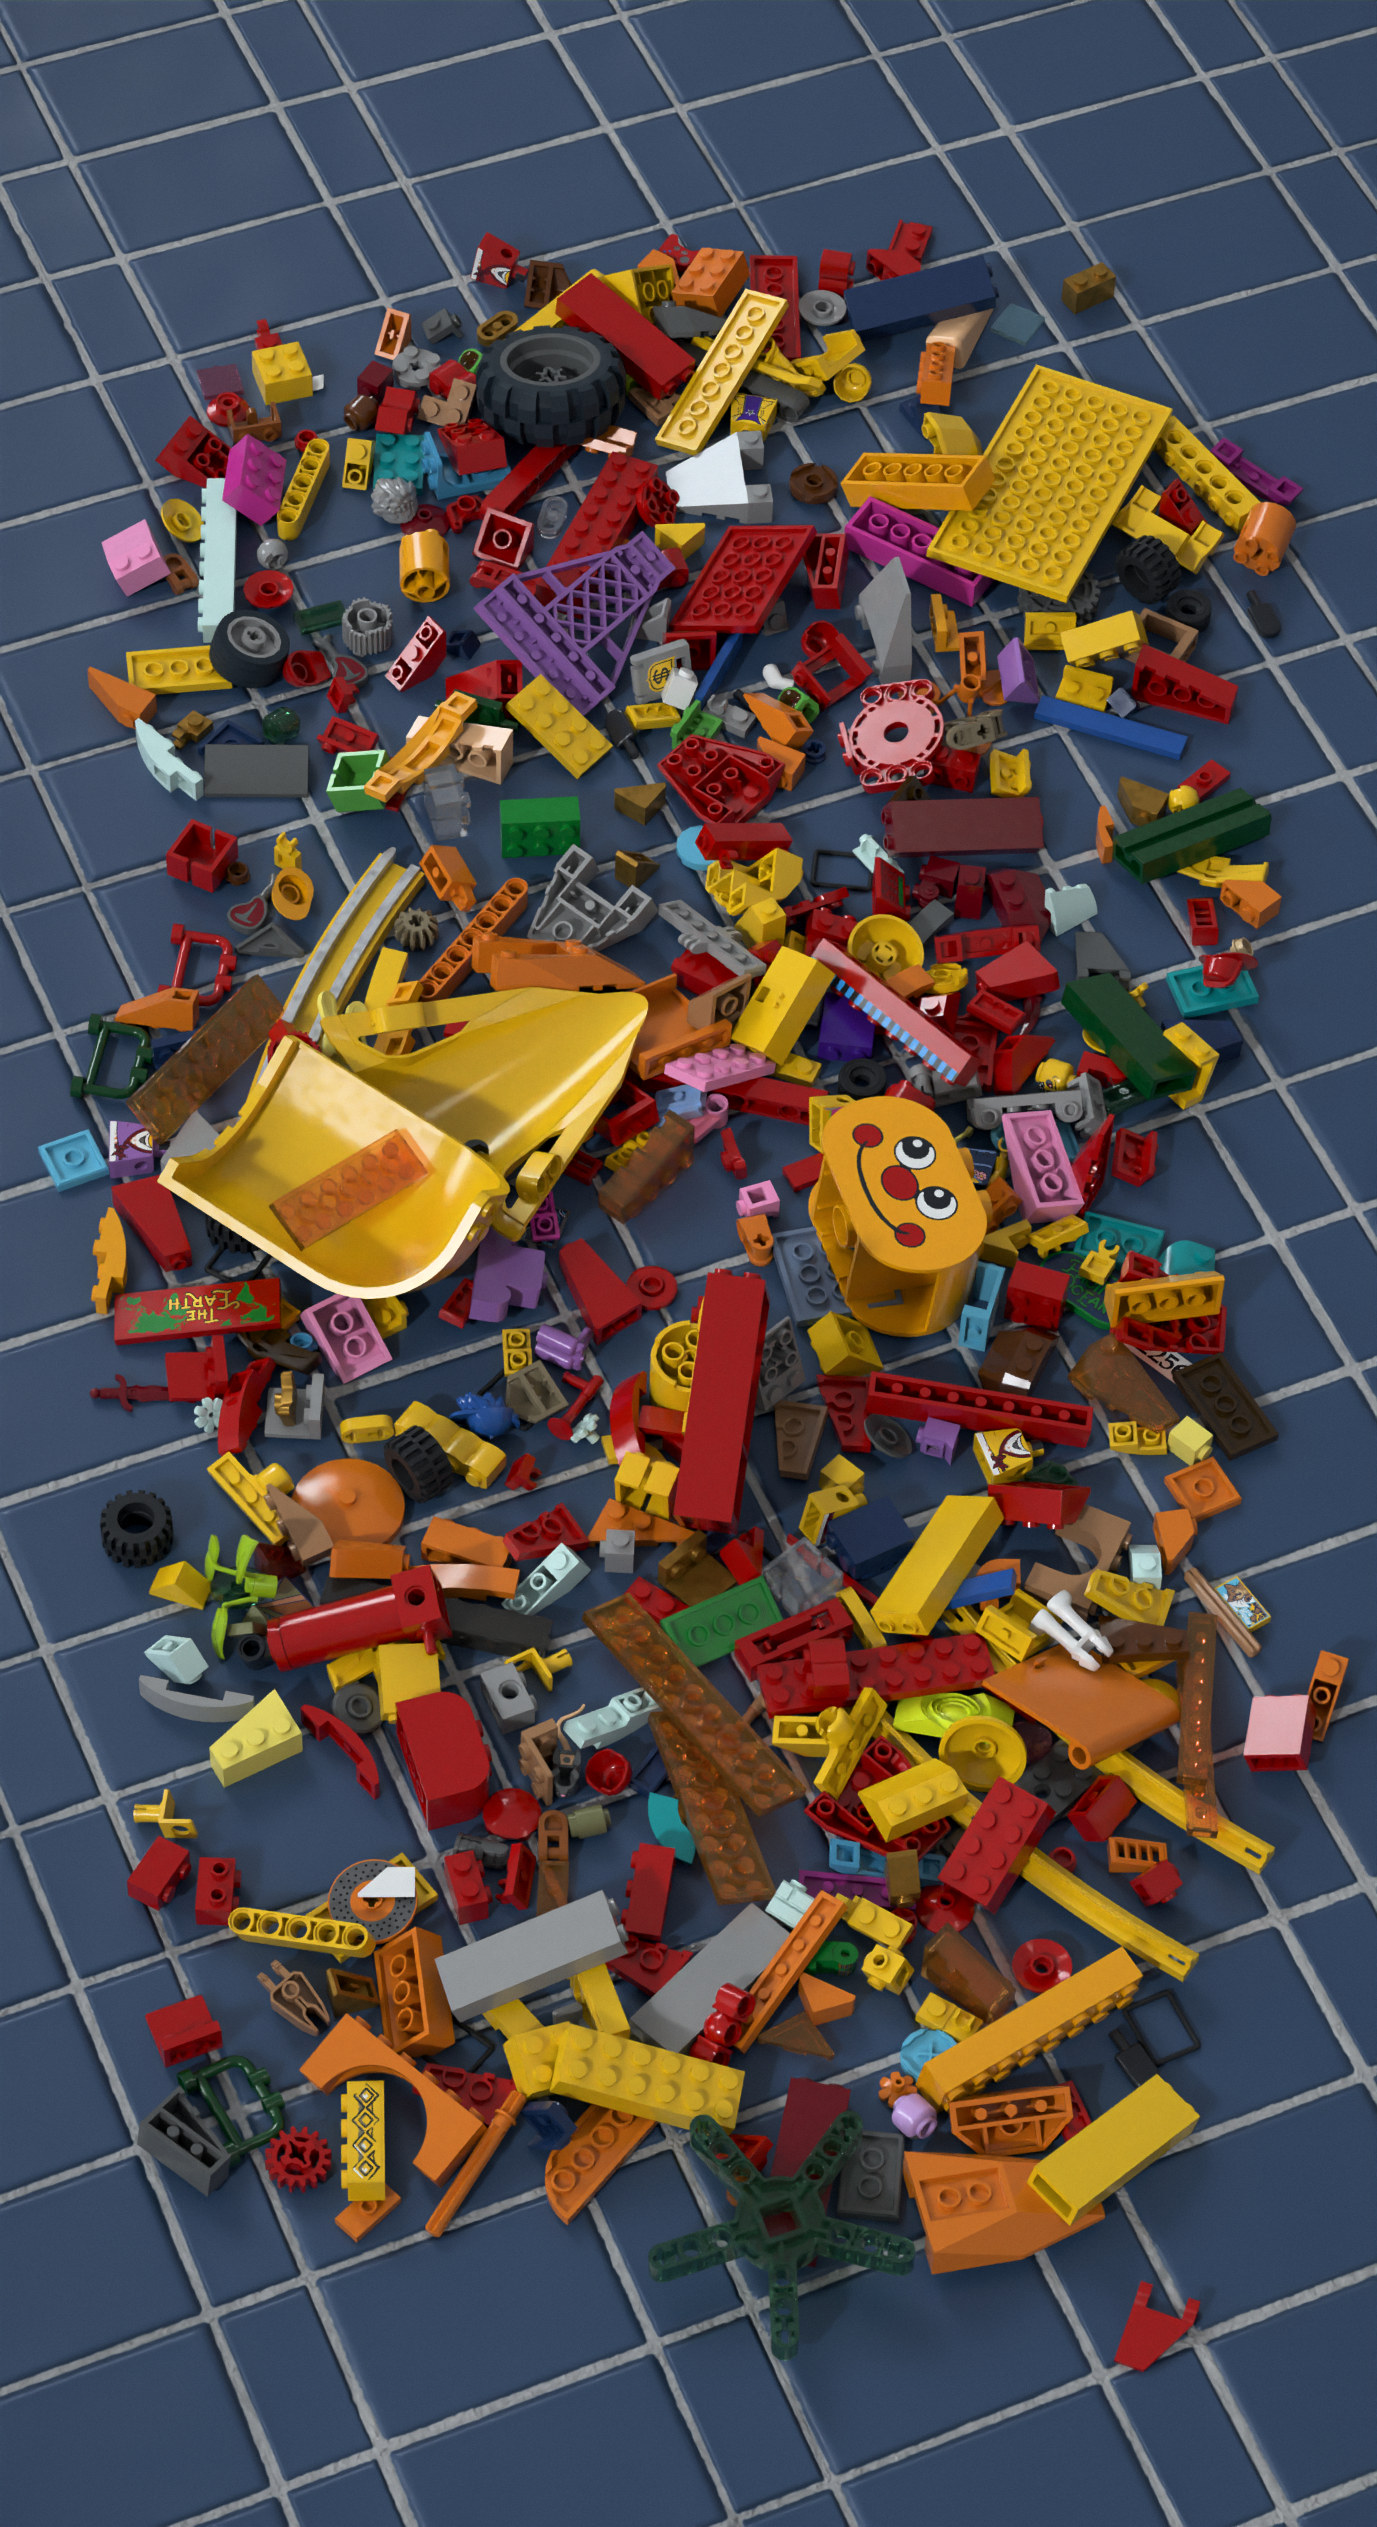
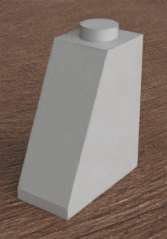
M197 1111L191 1114L160 1160L161 1173L172 1157L190 1156L199 1153L205 1148L211 1150L216 1146L214 1141L219 1134Z

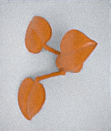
M999 670L987 671L986 682H981L974 674H966L962 677L960 685L955 684L953 689L941 699H939L941 695L939 688L930 681L935 692V697L932 700L935 705H942L957 692L959 699L964 703H968L967 716L970 717L972 716V707L976 698L981 697L983 702L990 706H1001L1008 702L1004 701ZM922 688L917 691L916 695H925L929 689ZM897 692L899 698L904 695L903 692ZM930 708L929 711L932 715L934 711ZM992 741L963 750L983 756L990 749Z

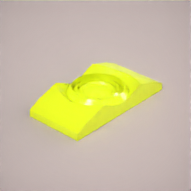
M946 1692L899 1699L893 1727L899 1731L942 1738L950 1725L969 1716L997 1718L1012 1727L1015 1711L1003 1701L985 1693L966 1696L959 1693Z

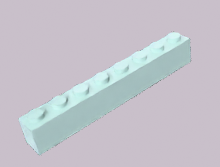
M207 478V489H202V504H206V507H201V521L206 522V524L201 525V540H205V543H200V558H204V561H200V577H204V580H199V595H203V598L198 599L199 614H203V617H198V632H203V643H211L215 630L222 618L228 613L230 614V612L235 611L237 510L222 501L225 478Z

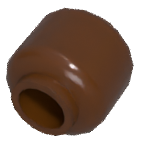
M357 395L344 407L343 419L352 430H367L377 420L379 403L372 396Z

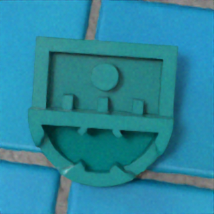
M1188 1240L1175 1242L1157 1259L1162 1264L1159 1269L1168 1275H1186L1196 1272L1215 1271V1249Z

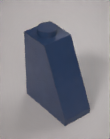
M1165 1019L1161 1021L1160 1028L1163 1032L1181 1022L1186 1024L1220 1054L1216 1065L1240 1057L1243 1036L1239 1030L1235 1029L1231 1021Z

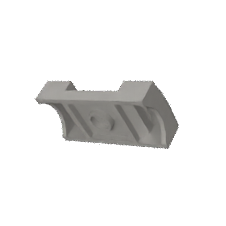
M1081 1090L966 1099L967 1121L977 1129L984 1131L996 1128L1002 1123V1112H1020L1021 1106H1027V1110H1051L1052 1114H1056L1057 1118L1065 1123L1075 1122L1083 1113Z

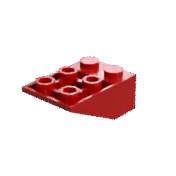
M190 415L155 461L174 476L207 488V478H225L231 447Z
M479 418L468 420L467 424L461 425L458 423H448L444 425V428L437 429L452 468L459 475L507 467L504 438L484 420Z
M495 660L445 678L446 700L452 695L454 689L502 702L505 718H515L505 706L523 690L521 661Z

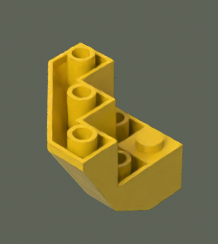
M932 412L924 413V422L921 430L923 436L929 439L934 446V454L979 456L984 454L980 440L962 417Z

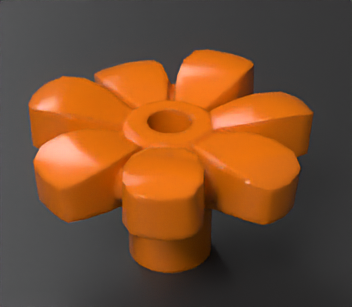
M898 2071L892 2072L890 2079L883 2077L879 2084L882 2088L878 2094L881 2101L889 2099L888 2106L893 2108L895 2101L899 2097L917 2094V2087L912 2086L913 2078L909 2075L901 2077Z

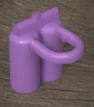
M543 1324L536 1337L538 1343L534 1350V1356L566 1370L575 1369L579 1371L582 1368V1361L585 1360L583 1352L589 1345L592 1330L585 1327L578 1338L547 1324Z

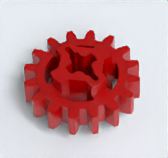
M293 2126L290 2130L291 2134L287 2135L284 2131H279V2141L271 2138V2148L265 2150V2158L267 2159L265 2160V2169L270 2170L269 2179L271 2181L278 2178V2188L281 2189L287 2184L289 2185L290 2193H293L295 2187H300L301 2192L305 2193L306 2185L310 2184L311 2187L316 2189L318 2188L317 2179L322 2181L327 2179L326 2171L331 2170L330 2159H332L331 2149H327V2139L319 2140V2132L317 2130L309 2135L307 2127L304 2126L301 2132H297ZM284 2151L285 2155L281 2156L280 2161L278 2162V2157L280 2153ZM319 2157V2161L316 2167L313 2169L312 2164H314L316 2162V2158Z

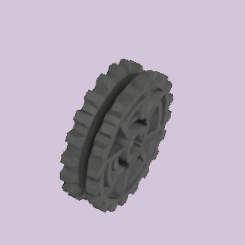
M1085 569L1067 603L1019 588L1017 597L1019 612H1023L1024 619L1025 612H1075L1076 628L1083 626V624H1090L1092 617H1095L1099 605V582L1094 580L1092 572L1087 573Z

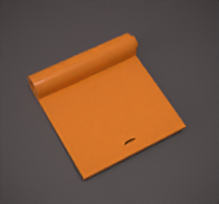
M1059 1644L983 1680V1686L1069 1740V1759L1076 1768L1081 1770L1087 1769L1176 1725L1180 1719L1179 1709L1171 1699L1113 1663L1102 1664V1656L1093 1650H1090L1088 1654L1092 1655L1101 1666L1095 1672L1080 1666L1079 1661L1072 1659V1655Z

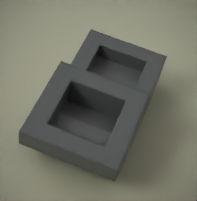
M934 899L912 919L909 925L919 935L924 949L934 942L937 932L953 921L954 913Z

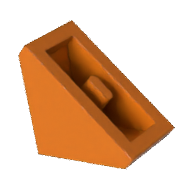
M387 308L375 355L394 360L398 354L404 352V348L408 346L412 339L411 314Z
M804 1972L799 1976L798 1993L812 2027L853 2014L856 2002L855 1995Z

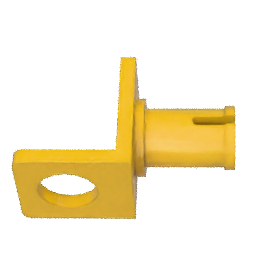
M533 1647L504 1662L505 1665L511 1662L515 1664L518 1661L524 1660L521 1665L515 1667L517 1672H523L532 1667L547 1692L552 1691V1674L573 1665L572 1658L565 1648L543 1659Z
M164 1789L160 1805L135 1804L134 1808L137 1809L133 1811L135 1823L158 1822L165 1838L198 1837L193 1820L173 1819L175 1801L169 1789ZM182 1826L187 1828L188 1830L179 1831L174 1829L173 1827Z

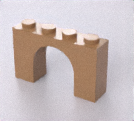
M1085 1504L1076 1523L1065 1524L1064 1529L1055 1530V1535L1088 1548L1097 1558V1566L1084 1574L1069 1575L1035 1562L1025 1582L1024 1592L1047 1607V1603L1053 1596L1062 1590H1066L1073 1598L1071 1607L1087 1623L1090 1615L1095 1616L1100 1605L1084 1596L1091 1574L1097 1569L1110 1573L1118 1571L1123 1558L1120 1554L1122 1550L1127 1551L1133 1539V1535L1129 1534L1131 1522Z

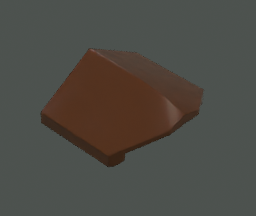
M530 260L524 307L542 309L572 285L563 264Z

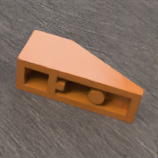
M91 666L87 669L90 689L118 722L124 726L136 729L135 720L139 718L148 724L156 714L155 694Z

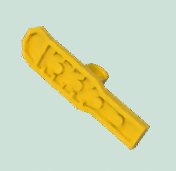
M707 336L703 338L693 337L691 344L708 351L714 340ZM772 337L769 338L751 368L753 371L802 391L808 397H818L826 390L822 380L799 374L793 364L781 353ZM771 347V350L769 352L763 353L765 349Z

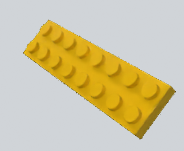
M748 289L744 290L657 434L655 441L658 446L690 455L702 452L789 307L786 299Z

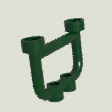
M91 1013L88 1034L96 1035L97 1040L86 1079L85 1077L73 1076L70 1097L82 1098L84 1093L112 1099L129 1098L136 1093L140 1084H147L149 1069L144 1067L145 1063L152 1064L153 1062L150 1048L151 1039L148 1033L140 1027L104 1021L103 1015ZM110 1033L133 1036L140 1040L136 1050L134 1066L131 1068L129 1084L123 1089L95 1085Z
M232 2055L193 2073L189 2068L176 2073L178 2084L185 2091L186 2096L199 2090L228 2139V2142L222 2145L231 2156L229 2168L241 2163L240 2156L269 2143L271 2138H278L279 2131L284 2130L285 2119L281 2109L285 2108L283 2097L279 2091L270 2093L266 2086L271 2084L267 2070L264 2067L256 2069L249 2059L243 2056ZM234 2067L242 2069L245 2073L250 2088L256 2092L265 2113L273 2121L271 2128L245 2141L241 2139L207 2079Z

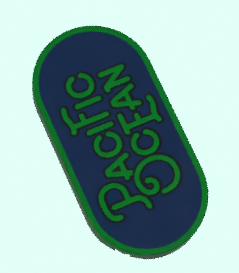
M1059 1251L1047 1256L1042 1261L1040 1267L1070 1275L1066 1307L1095 1327L1110 1330V1322L1104 1304L1105 1289L1107 1284H1113L1118 1279L1110 1275L1105 1284L1100 1285L1079 1276V1268L1086 1258L1075 1252Z

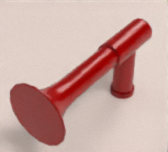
M569 1371L565 1372L562 1382L568 1383L582 1391L561 1418H550L548 1420V1428L554 1436L562 1440L571 1439L573 1436L572 1422L604 1384L603 1378L599 1375H594L590 1381L571 1374Z

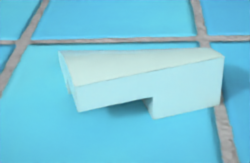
M1078 884L1075 887L1063 886L1062 890L1057 892L1053 888L1045 890V907L1051 912L1050 931L1056 937L1098 914L1094 895L1086 884Z

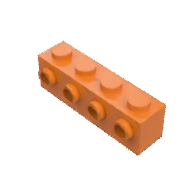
M933 342L932 344L927 343L926 352L921 351L916 394L921 395L920 403L949 406L956 347L946 345L943 342Z

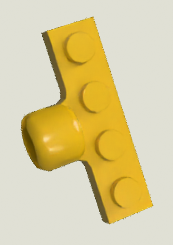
M227 1452L207 1468L212 1478L276 1548L289 1539L288 1535H281L276 1524L279 1517L275 1510H269L263 1497L267 1494L266 1485L269 1483L285 1495L294 1489L290 1475L281 1465L272 1463L259 1474L251 1475L230 1452Z
M864 1687L850 1715L842 1707H829L817 1717L816 1731L829 1745L830 1750L813 1783L821 1792L825 1791L835 1801L838 1800L888 1706L873 1688Z

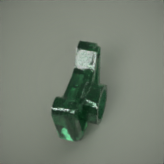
M1050 1460L1024 1475V1481L1079 1486L1077 1479L1069 1474L1065 1466Z

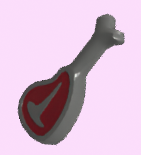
M326 634L324 637H315L313 639V646L323 649L330 658L334 669L333 678L343 677L347 684L354 683L358 689L367 684L369 680L368 669L356 658L338 654L331 644L332 634Z
M277 873L268 875L269 883L259 895L254 896L248 902L236 904L228 910L227 921L232 929L251 936L264 928L268 918L267 901L271 897Z

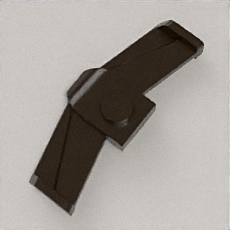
M282 1328L235 1333L247 1348L248 1355L256 1360L271 1357L276 1364L305 1375H310L322 1363V1356L319 1352L316 1351L314 1353L290 1344L292 1335Z

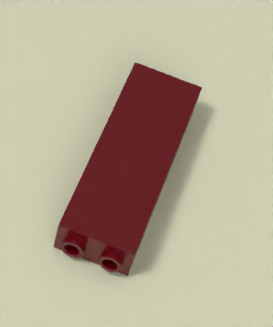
M1039 797L891 801L881 811V822L885 825L886 832L883 845L884 849L887 850L888 858L930 857L931 855L1037 853L1044 848Z
M791 2077L756 2241V2256L816 2268L851 2089L844 2088L842 2085L835 2083L828 2085L817 2083L806 2077Z

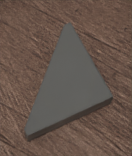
M271 922L235 946V952L238 955L304 957V950L274 922Z

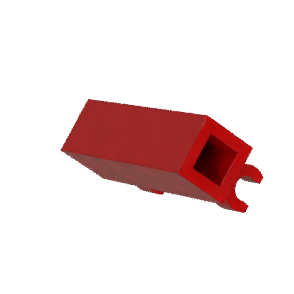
M705 823L695 844L706 861L719 860L722 869H733L731 860H759L776 848L789 852L788 849L793 840L782 823Z

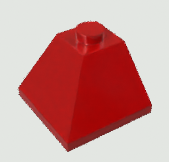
M960 992L919 996L915 1000L913 997L909 998L911 1003L951 1035H954L961 997Z

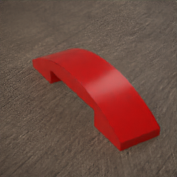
M1039 925L989 928L934 937L936 963L941 964L963 961V959L1003 955L1025 941H1028L1040 952Z
M644 1370L621 1381L615 1388L611 1399L610 1430L619 1466L626 1451L645 1454V1435L639 1431V1397L646 1394L647 1373Z
M306 1704L301 1707V1723L319 1742L330 1736L356 1764L357 1782L374 1800L380 1797L378 1772L373 1757L364 1742L348 1725L337 1717L319 1708Z

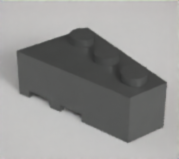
M178 2086L139 2123L137 2145L208 2197L228 2178L231 2156L211 2128L208 2129L201 2120L199 2111L189 2103L182 2087Z

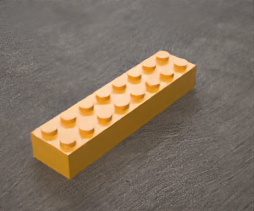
M1122 1946L924 2063L915 2085L924 2099L936 2109L937 2114L943 2110L949 2112L948 2102L964 2098L968 2095L980 2094L986 2089V2084L993 2080L996 2083L1004 2080L1011 2074L1010 2070L1016 2066L1026 2067L1035 2060V2055L1043 2050L1045 2053L1051 2052L1060 2045L1059 2041L1068 2036L1072 2039L1083 2032L1084 2026L1093 2021L1094 2024H1097L1109 2015L1108 2012L1115 2007L1120 2010L1129 2005L1134 2000L1132 1998L1134 1993L1139 1990L1138 1985L1143 1975Z

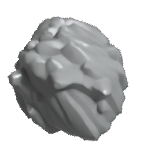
M397 477V479H378L375 489L371 494L373 500L371 507L374 509V514L383 517L385 521L391 524L411 521L418 509L416 487L411 480L406 482L400 477Z

